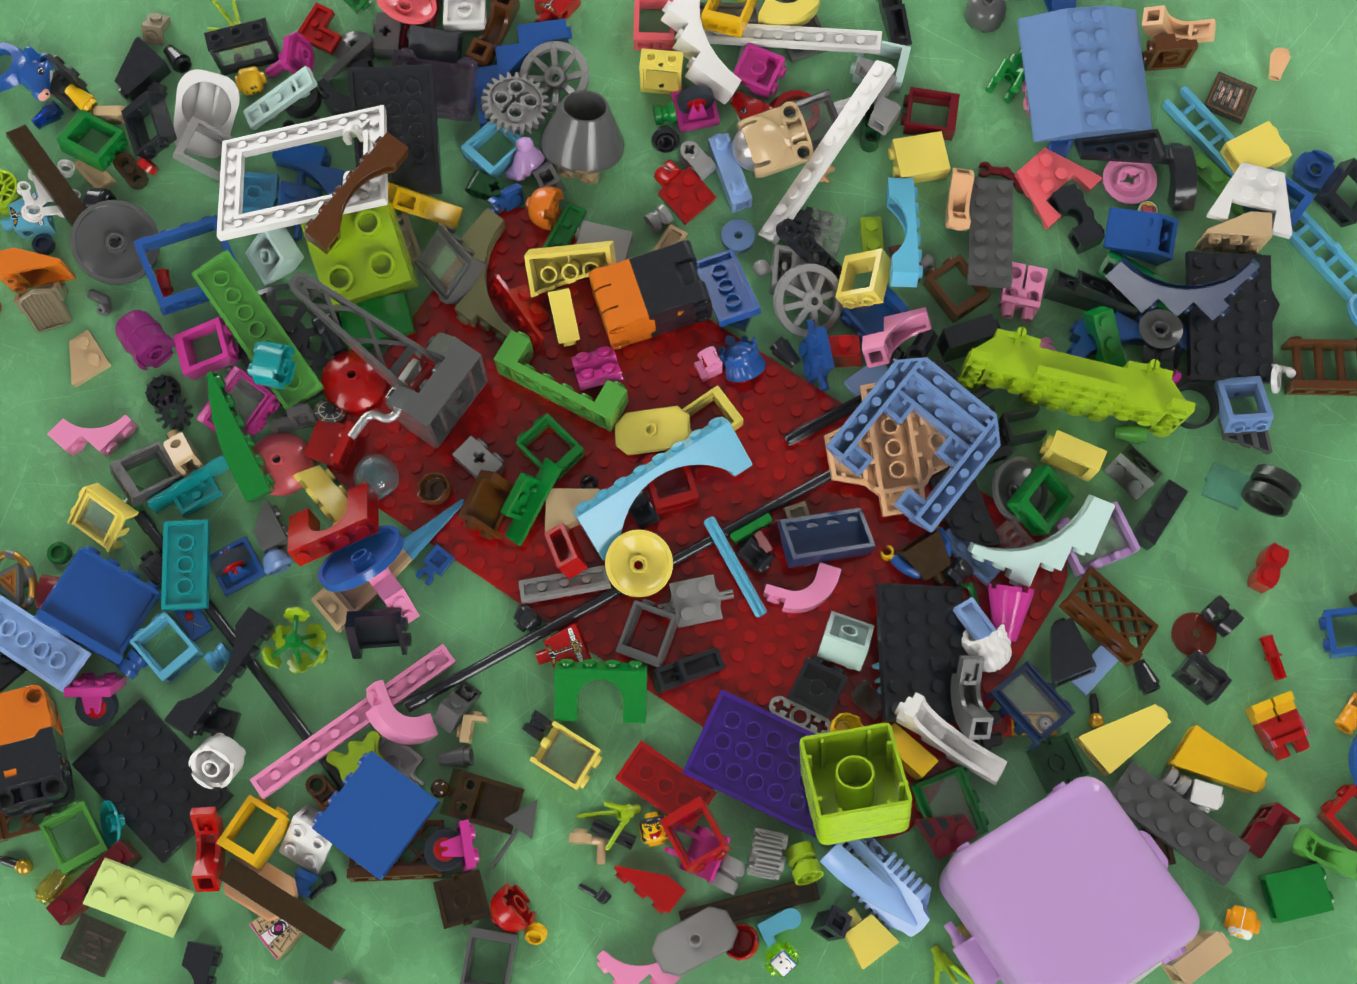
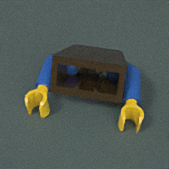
M938 524L932 533L926 531L897 550L898 555L894 554L892 546L887 545L886 547L891 551V554L885 555L881 551V557L885 561H890L901 573L913 579L919 578L924 581L931 578L935 586H939L947 581L942 570L951 564L952 541L945 530L939 527Z

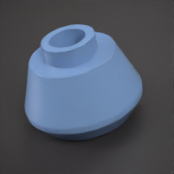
M274 547L265 552L266 555L263 557L264 573L276 575L292 566V557L283 549Z

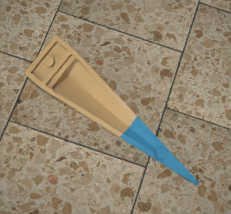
M464 499L459 500L427 524L404 538V545L400 554L388 566L395 578L464 505ZM369 581L355 588L340 592H331L323 588L311 601L332 627L341 633L345 629L347 611L367 610L379 595Z

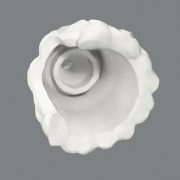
M1001 624L990 636L974 641L967 630L963 632V648L969 656H982L985 659L984 672L1000 670L1010 661L1012 656L1011 641L1007 636L1004 624Z

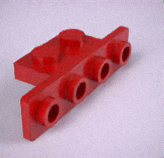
M499 274L494 275L488 285L491 294L497 299L503 311L512 320L514 326L530 337L533 351H538L545 338L536 325L547 322L550 316L535 296L531 298L530 288L527 284L509 289Z

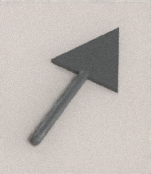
M538 800L504 819L516 829L493 861L492 867L498 864L519 831L532 839Z

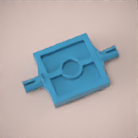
M244 172L242 214L276 206L280 180L278 174Z

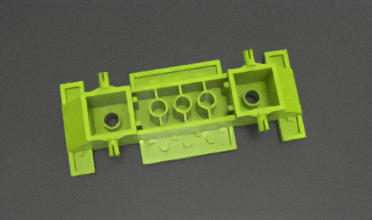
M1019 327L1016 332L998 328L992 339L969 351L956 380L967 390L978 388L980 383L986 384L988 388L992 389L1003 388L1007 389L1009 393L1020 394L1019 400L1024 401L1027 405L1044 406L1050 411L1061 410L1067 412L1070 416L1077 417L1081 415L1095 422L1104 421L1108 415L1115 416L1116 419L1121 421H1136L1139 425L1148 426L1147 432L1153 433V436L1160 438L1168 437L1195 411L1196 403L1186 401L1172 381L1173 371L1160 368L1158 360L1155 361L1153 359L1148 364L1129 360L1124 367H1119L1040 347V338L1026 335L1027 330L1025 327L1023 329Z

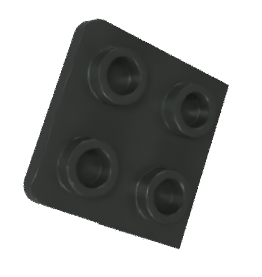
M46 52L44 56L55 69L51 81V95L75 112L78 107L64 92L73 83L78 88L89 93L86 89L88 85L79 77L80 74L72 66L67 68L64 65L65 62L56 54L52 56Z

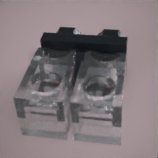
M808 206L806 210H799L793 221L800 224V227L836 260L848 217L813 209ZM799 239V245L805 249L804 241Z

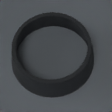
M1198 381L1185 382L1177 387L1180 392L1193 390L1201 393L1207 399L1210 406L1209 417L1203 424L1194 425L1184 421L1180 426L1187 429H1197L1211 423L1216 418L1219 411V401L1212 388Z

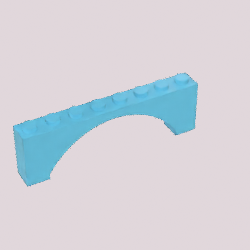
M722 416L712 419L703 429L693 431L689 435L690 437L684 441L674 443L670 450L655 455L648 464L636 467L629 476L619 478L610 488L597 492L593 499L583 501L577 505L576 509L572 512L603 561L612 542L621 535L624 520L633 501L641 490L659 475L687 465H710L723 468L735 477L753 465L727 419Z

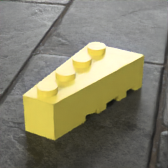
M613 241L529 249L524 255L531 298L540 293L554 290L562 285L576 282V280L584 277L587 278L589 277V272L593 269L616 263Z

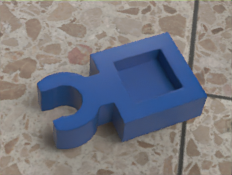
M516 183L501 190L500 197L488 199V203L494 206L490 210L495 214H499L503 209L508 212L523 205L522 186Z
M436 545L423 560L427 567L420 569L416 573V577L420 579L422 575L427 574L428 579L425 581V584L429 586L434 581L435 573L442 576L455 558L439 545Z

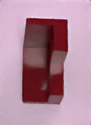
M1278 802L1262 804L1239 838L1251 846L1248 850L1257 858H1262L1283 825L1298 824L1301 819Z

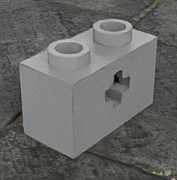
M470 436L452 454L455 461L474 478H477L481 469L495 472L498 475L505 471L502 464L504 460L495 452L491 454L487 450L488 446L480 438L475 440ZM478 458L481 459V460L484 459V462L481 463V462H477L476 460H477Z

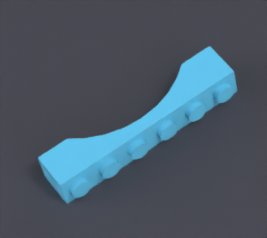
M888 177L886 206L899 220L905 236V240L899 250L892 255L890 265L891 287H917L918 279H922L923 266L919 265L922 258V250L918 249L921 242V234L917 233L919 231L920 218H916L919 211V203L915 202L918 196V188L914 187V178Z

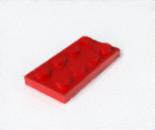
M643 741L639 742L615 777V780L667 816L699 796L709 806L717 794L707 785L682 774L683 769ZM703 812L682 824V826L692 831L703 815Z

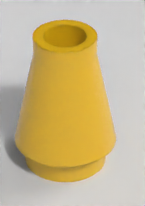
M73 83L64 92L80 111L84 110L91 113L92 108L98 104L95 96L78 88Z

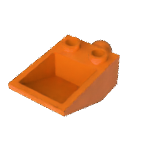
M18 248L0 250V280L13 292H24L29 288L44 286L57 281L60 283L76 279V275L59 258Z

